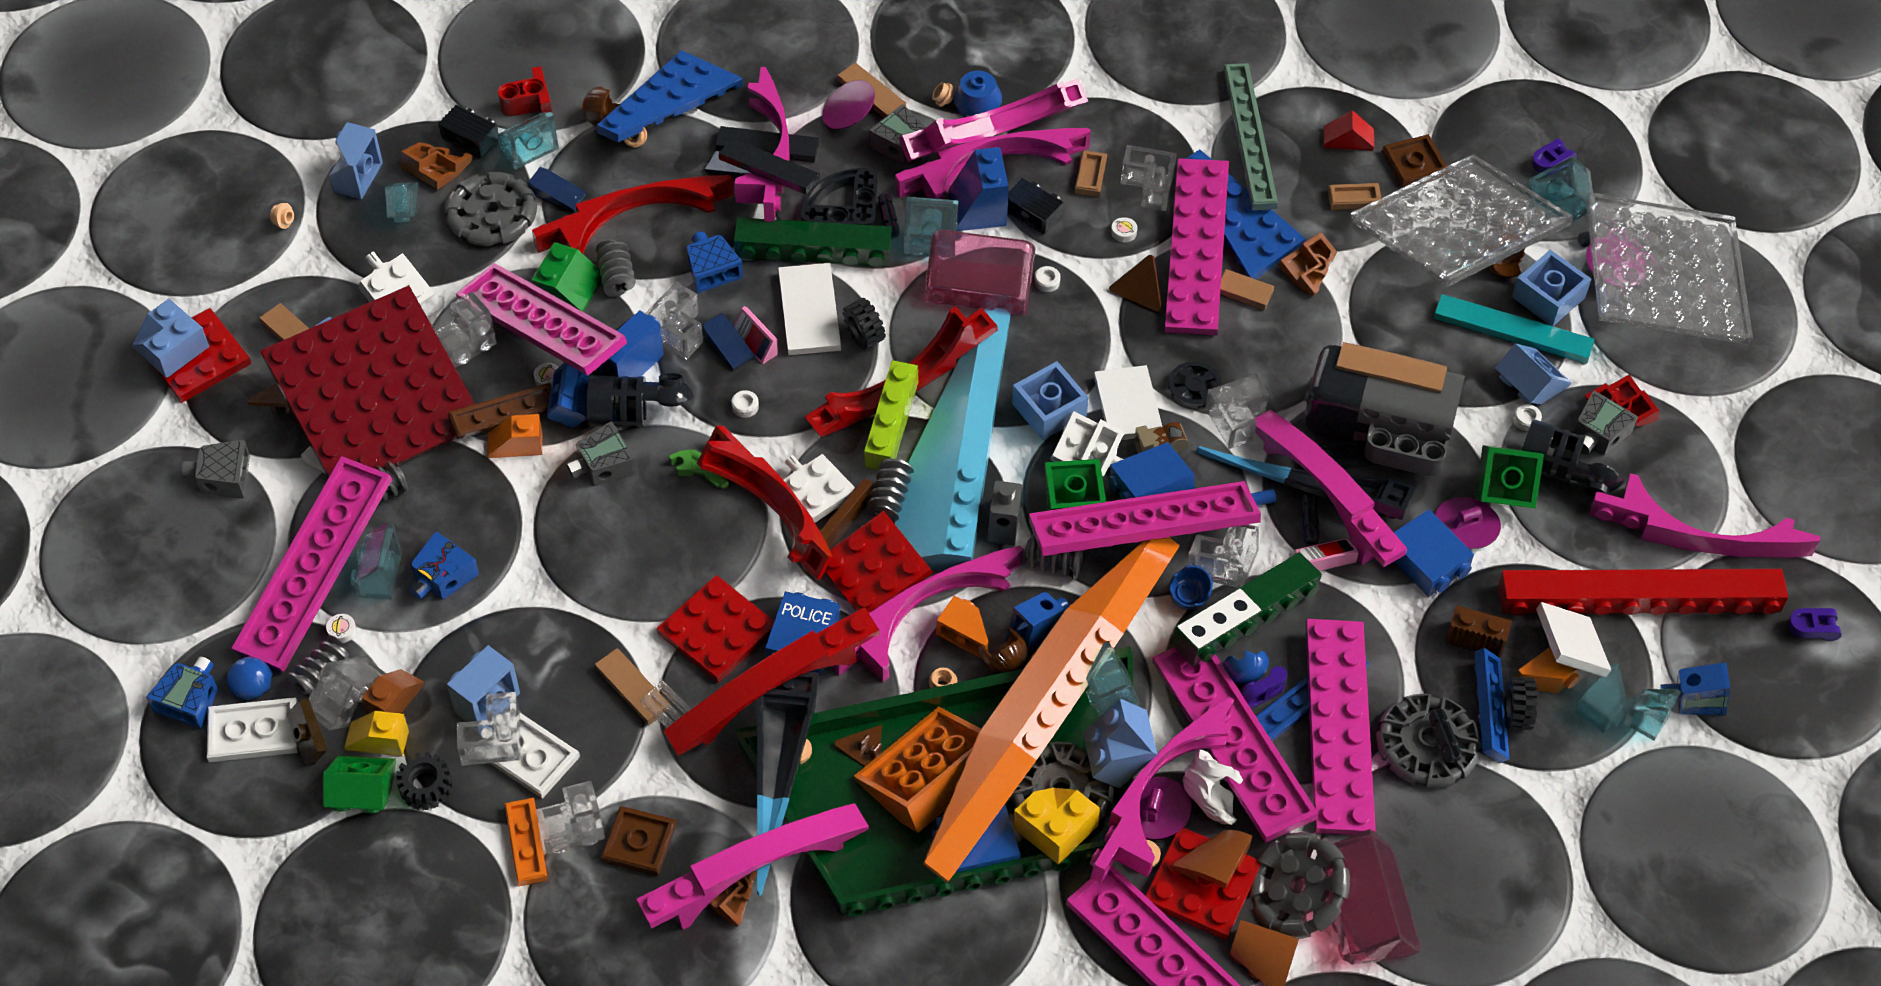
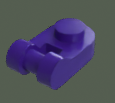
M1558 138L1538 149L1533 155L1531 164L1538 173L1549 174L1564 165L1572 164L1576 160L1577 154L1572 149L1568 150L1565 147V143Z
M1833 608L1796 609L1788 620L1789 631L1800 638H1824L1827 641H1835L1842 637L1841 629L1836 625L1838 620L1837 612Z
M1276 666L1271 669L1268 677L1258 682L1252 681L1246 684L1241 692L1251 709L1258 707L1283 693L1287 671L1281 666Z

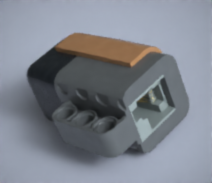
M1343 342L1342 346L1328 345L1319 354L1314 375L1309 379L1310 389L1304 396L1307 403L1304 415L1305 425L1314 432L1352 441H1366L1364 455L1370 462L1426 476H1435L1441 472L1465 375L1447 371V366L1351 343Z

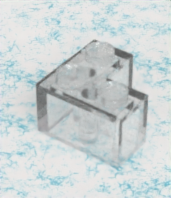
M1127 145L1122 164L1121 184L1143 187L1141 207L1162 211L1167 210L1177 153Z
M675 282L645 314L648 316L652 315L659 321L662 345L687 360L703 343L701 323L694 319L699 314L698 299L695 292Z
M473 292L450 304L453 321L435 331L455 368L466 364L471 358L497 344L490 310Z
M1257 373L1208 390L1205 409L1229 449L1254 440L1257 424L1254 416L1264 413L1266 410L1269 393Z
M1254 525L1229 527L1224 540L1197 534L1188 553L1189 565L1201 566L1210 574L1212 581L1215 583L1238 588L1244 586L1259 551V527Z
M364 656L328 662L321 670L318 684L309 696L317 721L329 731L348 727L359 702H363L361 697L378 676L386 673Z
M516 692L486 694L487 720L457 723V750L462 766L521 760L520 708Z
M592 781L562 788L565 802L536 810L547 854L563 853L569 850V848L580 845L589 846L605 839Z

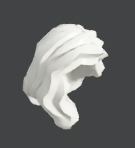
M1199 749L1195 754V759L1191 761V765H1188L1185 769L1183 777L1184 788L1209 818L1221 824L1232 825L1237 820L1233 816L1234 794L1232 791L1221 786L1220 782L1226 776L1239 784L1242 783L1243 779L1239 771L1219 764L1208 752Z

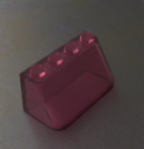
M938 230L933 233L931 240L924 301L959 307L983 308L984 310L1002 308L1011 314L1027 315L1034 278L1036 248L1031 242L1026 240Z
M1371 829L1334 843L1346 859L1344 865L1350 872L1348 900L1344 899L1340 908L1342 912L1332 924L1333 929L1339 936L1340 944H1338V951L1341 958L1351 965L1410 957L1420 953L1421 943L1398 861L1392 847ZM1333 868L1325 871L1327 877L1331 876L1334 872ZM1329 893L1328 899L1326 900L1328 904L1333 896V894Z

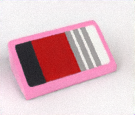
M744 306L733 326L753 352L755 358L761 364H764L777 356V338Z
M1348 538L1304 547L1294 551L1295 554L1300 552L1319 571L1356 563L1358 557L1356 547L1352 545Z

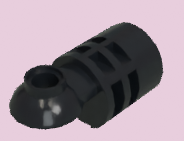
M677 373L662 374L659 376V382H646L645 376L590 375L587 388L588 424L590 427H602L612 421L615 426L644 428L643 420H646L647 401H656L662 406L673 407L682 405L694 396L690 387L683 382V375Z
M1532 419L1522 451L1544 454L1541 475L1547 476L1552 480L1562 481L1569 485L1570 480L1585 484L1584 492L1592 497H1595L1597 491L1609 495V492L1615 491L1624 483V478L1611 466L1602 463L1587 464L1578 461L1585 435H1577L1571 433L1570 430H1562L1554 425ZM1549 447L1554 449L1552 456L1547 455Z

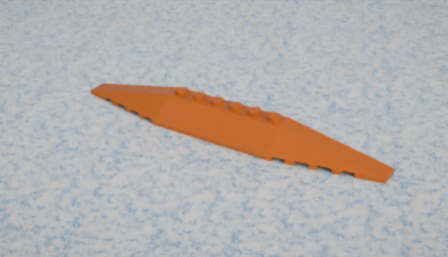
M1170 537L1144 540L1064 611L977 734L972 751L964 764V770L953 790L954 794L943 814L941 825L935 833L923 862L924 866L946 883L954 875L1036 762L1126 631L1180 546Z

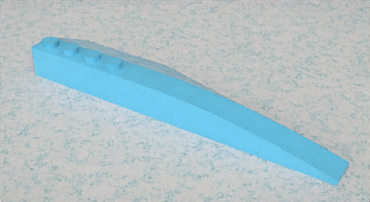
M984 308V311L997 324L998 331L960 357L908 462L914 469V473L909 474L911 482L906 484L908 492L903 493L905 501L900 503L902 511L897 512L899 520L895 522V525L933 571L942 572L953 566L971 561L974 557L1010 323V309Z

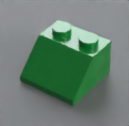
M554 242L531 281L533 285L584 312L601 284L602 277L600 269L578 249Z
M1482 445L1475 499L1482 502L1536 509L1544 454Z
M1100 459L1045 462L1047 511L1106 502Z
M337 756L323 773V807H333V810L338 812L349 811L351 808L362 809L365 813H377L383 810L390 801L396 758Z

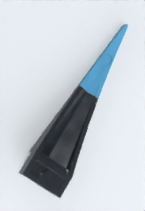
M1197 446L1196 453L1330 500L1323 488L1306 470L1259 462ZM1351 476L1375 502L1373 509L1376 513L1380 512L1387 518L1403 520L1416 487L1391 478Z
M807 672L799 675L757 699V836L782 826L816 708L819 673ZM771 863L757 869V894L759 897L763 892Z

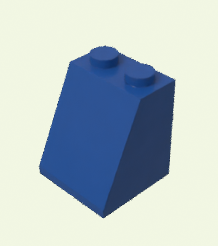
M1000 147L974 150L950 186L948 193L956 231L1007 226L1008 181Z

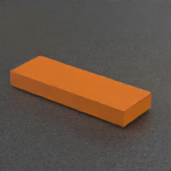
M534 797L504 803L518 887L548 881Z

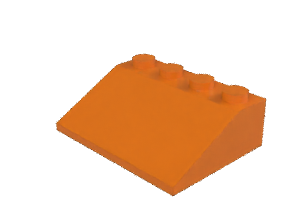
M937 707L853 777L858 784L900 823L919 833L943 813L949 805L954 794L953 790L961 777L966 759L972 751L975 743L974 740L981 728L941 707Z

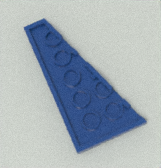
M681 50L597 124V133L620 142L642 132L643 127L649 124L658 125L669 115L675 117L704 104L705 99L716 95L720 97L731 87L735 89L742 87L743 78Z
M1200 149L1186 158L1212 160ZM1228 173L1224 242L1227 247L1232 249L1236 256L1237 264L1239 267L1242 266L1246 276L1257 279L1276 266L1281 259L1299 249L1305 243L1306 238L1273 210H1252L1248 189Z

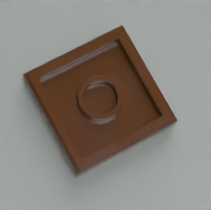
M1429 134L1382 147V153L1402 188L1446 177L1449 174V169Z
M620 806L601 855V861L659 876L677 827V820Z

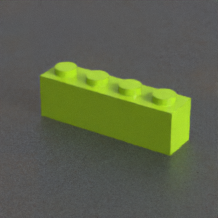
M891 361L864 451L866 468L879 470L880 463L883 460L896 459L918 385V365Z

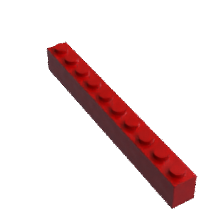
M1782 569L1503 570L1498 583L1502 614L1517 616L1538 614L1536 609L1541 602L1578 614L1596 613L1598 615H1606L1609 613H1624L1633 615L1636 613H1652L1660 615L1664 613H1681L1687 615L1692 613L1719 614L1721 612H1736L1737 614L1764 612L1766 614H1774L1782 611L1789 598Z

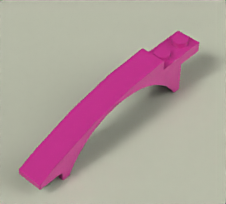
M761 67L759 83L748 84V92L759 97L749 98V107L765 115L776 126L781 135V141L773 155L790 161L789 135L784 108L766 67ZM748 173L735 178L736 203L763 204L764 221L775 222L776 211H781V196H778V194H783V187L785 186L753 173Z
M1080 79L1065 83L1060 82L1033 95L984 113L960 119L945 120L941 118L935 120L925 129L902 135L899 141L907 162L935 154L943 149L978 139L993 137L1087 103L1088 100Z
M1089 128L1023 131L978 139L937 151V160L895 174V191L899 198L923 190L934 210L938 211L943 207L944 198L949 187L974 150L1000 147L1002 155H1036L1068 165L1072 163L1069 155L1089 149L1091 131Z
M1272 410L1249 421V426L1264 442L1263 450L1268 455L1280 454L1294 460L1310 473L1323 488L1342 518L1352 545L1358 551L1357 561L1361 565L1376 558L1385 567L1406 555V546L1373 509L1375 502L1313 440Z
M1631 473L1624 488L1622 498L1597 491L1589 511L1590 516L1597 517L1600 520L1611 521L1625 525L1628 528L1642 530L1641 540L1689 551L1737 557L1789 558L1812 556L1821 537L1793 529L1795 520L1785 518L1769 529L1747 535H1721L1693 528L1664 511L1648 494L1639 476Z
M1021 546L996 551L948 568L907 588L869 613L879 628L880 634L855 648L857 662L850 666L834 665L831 666L832 670L840 676L861 660L882 682L886 681L889 678L888 651L892 636L902 619L914 607L938 593L956 588L984 587L1005 591L1010 587V583L1006 578L1022 565L1024 549Z
M1228 697L1196 719L1172 738L1158 755L1137 775L1111 812L1108 824L1110 828L1104 838L1107 844L1103 850L1098 848L1090 861V865L1093 866L1092 879L1102 883L1115 860L1148 877L1152 870L1155 856L1146 841L1141 826V795L1155 773L1173 759L1199 749L1224 748L1228 741V738L1225 736H1228L1232 728L1225 724V721L1230 715L1234 699Z
M855 803L788 823L691 865V872L636 900L651 929L676 917L682 930L692 925L696 917L715 897L747 874L773 861L801 852L812 850L836 852L843 848V842L869 830V826Z

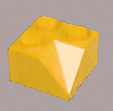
M1062 788L1034 791L1014 810V829L1059 864L1098 827L1100 808L1078 790Z

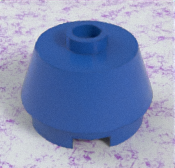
M971 71L960 80L954 91L953 101L958 113L965 118L966 115L973 116L999 108L1002 103V93L991 74L984 71Z

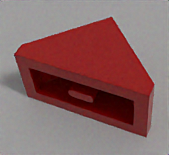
M1352 110L1324 125L1323 148L1374 151V128Z

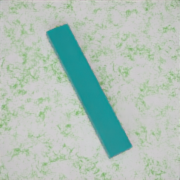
M1441 294L1434 315L1436 320L1585 364L1588 363L1595 340L1591 337Z

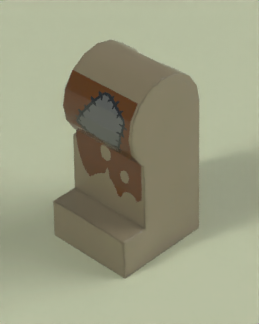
M1171 422L1163 427L1159 426L1150 429L1144 425L1136 427L1134 446L1137 453L1166 442L1177 453L1185 450L1189 445L1182 424L1179 422Z

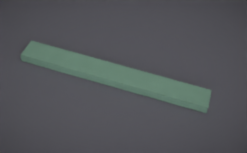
M1249 63L1225 64L1224 76L1251 209H1277L1278 200Z

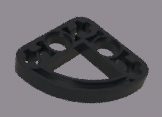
M853 168L824 178L806 196L801 209V221L875 226L878 189L877 173L871 168ZM864 179H869L868 188L864 187ZM854 185L853 206L818 205L831 192L845 186ZM861 197L871 198L869 203H861L858 200ZM862 213H866V221H861ZM840 215L845 219L841 222H834L831 218Z

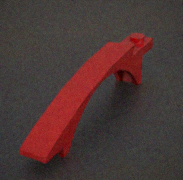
M715 175L666 180L618 190L575 204L576 213L532 229L534 246L538 253L550 249L553 243L556 242L578 249L584 255L589 241L606 222L627 210L649 204H681L697 208L706 213L714 212L715 207L712 203L734 195L733 178L731 175Z
M956 306L949 310L945 321L935 337L909 363L918 365V385L916 391L957 366L956 359L998 331L997 324L983 308H980L967 318ZM886 380L855 392H830L825 396L827 402L806 415L805 419L816 433L823 437L876 414Z
M715 426L696 464L701 469L713 472L739 484L768 504L781 517L792 536L793 547L787 558L791 562H800L816 579H821L832 558V554L809 512L788 484L763 457H754L725 426Z
M863 607L816 634L813 630L725 684L667 727L664 733L678 756L701 743L706 746L714 741L724 726L740 711L775 687L799 675L819 668L834 665L850 666L857 662L855 648L880 634L879 628L866 608Z

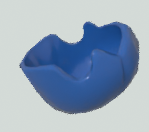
M1186 565L1171 578L1169 595L1172 602L1181 609L1196 610L1209 600L1213 581L1210 574L1201 566Z
M1246 650L1241 660H1237L1234 656L1230 655L1223 661L1222 665L1234 683L1246 685L1252 681L1257 682L1264 676L1269 667V658L1265 651L1253 654Z
M245 657L239 659L229 669L227 676L228 688L237 698L248 701L259 698L271 688L273 672L259 658Z

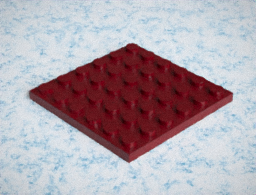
M410 285L261 350L265 363L328 478L341 456L374 469L379 465L386 471L385 463L387 461H390L396 467V462L399 465L457 439L448 418V413L475 404Z

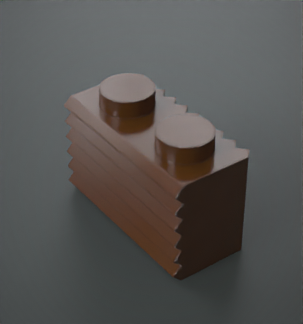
M1456 605L1445 642L1447 645L1451 643L1452 646L1457 645L1458 648H1468L1469 651L1474 650V652L1485 648L1500 658L1507 642L1512 620Z

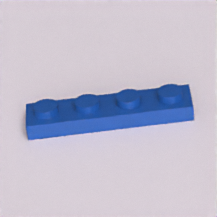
M1482 648L1475 651L1476 664L1474 665L1477 675L1478 688L1476 694L1479 700L1480 714L1478 719L1481 725V748L1483 753L1501 763L1510 759L1501 658Z

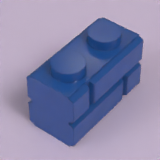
M565 362L553 372L547 418L556 422H562L563 425L570 428H576L582 421H586L588 419L587 388L589 376L592 373L587 376Z

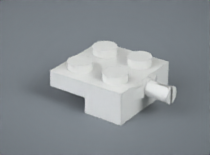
M371 252V255L368 254L365 259L374 268V271L360 281L359 289L369 302L410 285L420 305L434 298L435 293L403 253L390 262L385 263L381 262L375 252Z
M1073 412L1050 460L1059 462L1100 459L1103 478L1107 469L1110 468V464L1123 460L1116 456L1117 447L1125 431L1101 419L1099 423H1096Z
M823 454L804 465L794 455L785 460V464L793 473L783 480L809 512L815 523L840 507L855 489Z

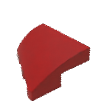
M1630 375L1609 386L1605 383L1594 389L1596 392L1638 416L1635 426H1644L1659 419V409L1645 390H1640ZM1593 391L1585 395L1587 401L1589 400Z

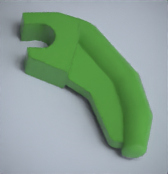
M682 450L669 456L672 466L676 463H682L676 466L678 476L703 475L715 487L725 489L729 486L727 478L701 469L696 464L701 452Z

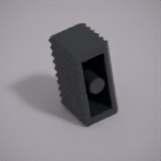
M454 105V108H451V111H448V114H445V117H442V120L438 123L443 140L467 152L470 151L471 154L474 153L479 158L499 139L496 122L489 117L483 118L477 115L468 107L464 109Z
M1021 178L1008 192L1007 212L1017 217L1018 220L1021 219L1022 222L1029 224L1030 227L1042 232V234H1046L1063 216L1064 202L1057 194H1050L1041 189L1040 185L1034 181L1029 182Z

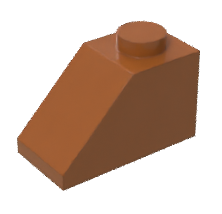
M402 669L378 676L361 697L366 713L381 711L402 714L425 685L424 681Z

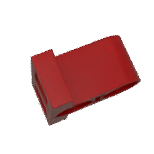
M541 66L531 68L533 78L505 83L499 87V103L504 115L517 116L541 111L543 121L553 119L551 102Z

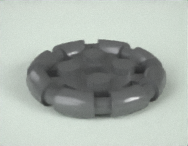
M488 172L489 175L484 176L476 174L460 182L457 185L456 191L450 192L445 203L444 214L447 216L446 223L458 238H465L468 240V243L473 245L490 247L496 243L503 242V244L514 241L525 233L527 226L530 227L533 224L537 213L534 192L522 179L516 180L513 175L508 173ZM509 188L513 189L510 193L507 192ZM490 208H495V209H497L496 212H490V213H486V212H485L487 209H490ZM490 230H501V232L493 234L490 232Z
M1425 693L1403 697V701L1400 703L1394 702L1390 705L1378 722L1380 731L1376 733V743L1382 760H1387L1390 764V770L1399 778L1413 785L1415 782L1426 784V788L1447 787L1455 784L1456 779L1467 777L1475 768L1480 758L1478 749L1481 748V736L1475 721L1468 718L1466 715L1467 711L1462 706L1448 698L1431 697L1432 694ZM1429 708L1436 710L1442 708L1448 718L1446 721L1450 723L1457 740L1456 745L1459 743L1466 747V749L1460 748L1462 752L1461 760L1452 763L1454 768L1450 770L1446 766L1448 762L1443 755L1445 750L1441 749L1433 730L1435 727L1431 725L1429 720ZM1408 711L1413 714L1408 717L1406 712ZM1456 722H1458V724L1460 725V726L1457 727V728H1456V726H1455V724H1454V723H1456ZM1393 729L1401 730L1400 734L1391 731ZM1422 735H1433L1437 742L1433 744L1426 743L1422 739ZM1402 750L1406 756L1399 758L1396 753ZM1418 767L1424 770L1429 769V773L1418 771Z
M1049 742L1048 746L1044 748L1028 771V773H1035L1033 778L1025 775L1009 797V801L1014 803V811L1025 801V796L1032 794L1034 791L1053 788L1057 783H1064L1069 789L1078 790L1088 799L1093 798L1096 800V805L1100 808L1099 825L1107 816V808L1113 804L1114 786L1100 780L1089 781L1088 777L1092 776L1087 750L1078 748V744L1071 742ZM1052 757L1055 760L1054 763L1046 765V758ZM1074 758L1079 760L1080 763L1077 764L1076 762H1073L1071 760Z
M1298 832L1286 835V839L1280 842L1275 840L1261 852L1257 858V861L1261 862V866L1253 881L1248 897L1253 900L1254 908L1252 910L1264 928L1298 939L1311 937V933L1315 931H1324L1339 917L1342 912L1340 908L1344 899L1348 900L1350 892V872L1344 865L1346 859L1334 843L1327 838L1319 839L1313 833ZM1292 849L1294 856H1285V852ZM1313 850H1317L1315 860L1311 858ZM1269 868L1275 870L1271 880L1265 878ZM1333 868L1334 872L1331 876L1327 877L1325 871ZM1305 879V889L1301 893H1295L1294 886L1296 882ZM1329 893L1333 894V896L1328 904L1326 903V900L1328 899ZM1269 895L1273 902L1266 905L1263 896ZM1313 911V919L1307 921L1305 914ZM1286 913L1289 915V918L1283 922L1281 919Z

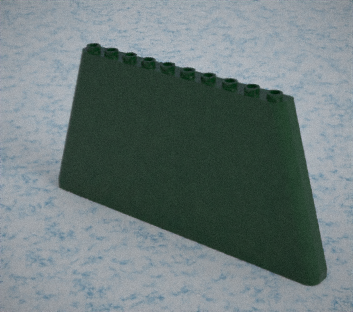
M1130 646L1111 651L1049 742H1071L1078 744V748L1086 751L1083 732L1119 699L1133 704V654ZM1023 669L814 713L807 736L812 746V754L806 762L799 764L784 821L788 824L828 810L856 804L868 824L869 830L843 842V848L836 852L812 850L804 853L841 913L849 917H858L867 911L876 909L885 911L898 904H916L925 898L934 896L940 898L947 897L953 894V892L965 889L967 891H974L980 889L983 885L992 883L1005 884L1014 878L1023 876L1032 878L1038 876L1041 872L1050 870L1063 871L1072 865L1081 863L1083 865H1090L1098 848L1103 850L1107 844L1104 838L1110 828L1108 824L1111 812L1132 784L1133 777L1120 789L1114 787L1113 804L1107 808L1105 819L1059 864L1014 829L1013 809L1015 806L1008 799L1005 805L1020 852V859L954 873L947 883L924 866L923 862L932 843L931 830H935V819L919 833L900 823L855 781L853 776L863 769L864 766L836 749L834 746L835 741L882 725L881 754L937 707H941L963 720L982 728ZM757 725L737 729L736 734L739 748L757 775ZM1052 757L1046 758V765L1054 763L1055 760ZM1073 758L1071 760L1073 762H1076L1077 764L1080 763V761ZM1027 773L1026 776L1033 778L1035 773ZM1093 776L1088 777L1090 782L1097 780ZM1057 783L1053 786V788L1069 789L1064 783ZM1089 798L1094 804L1097 803L1095 799Z

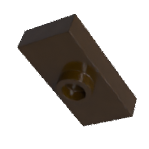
M298 700L287 713L292 728V736L297 742L304 764H316L328 750L310 700Z

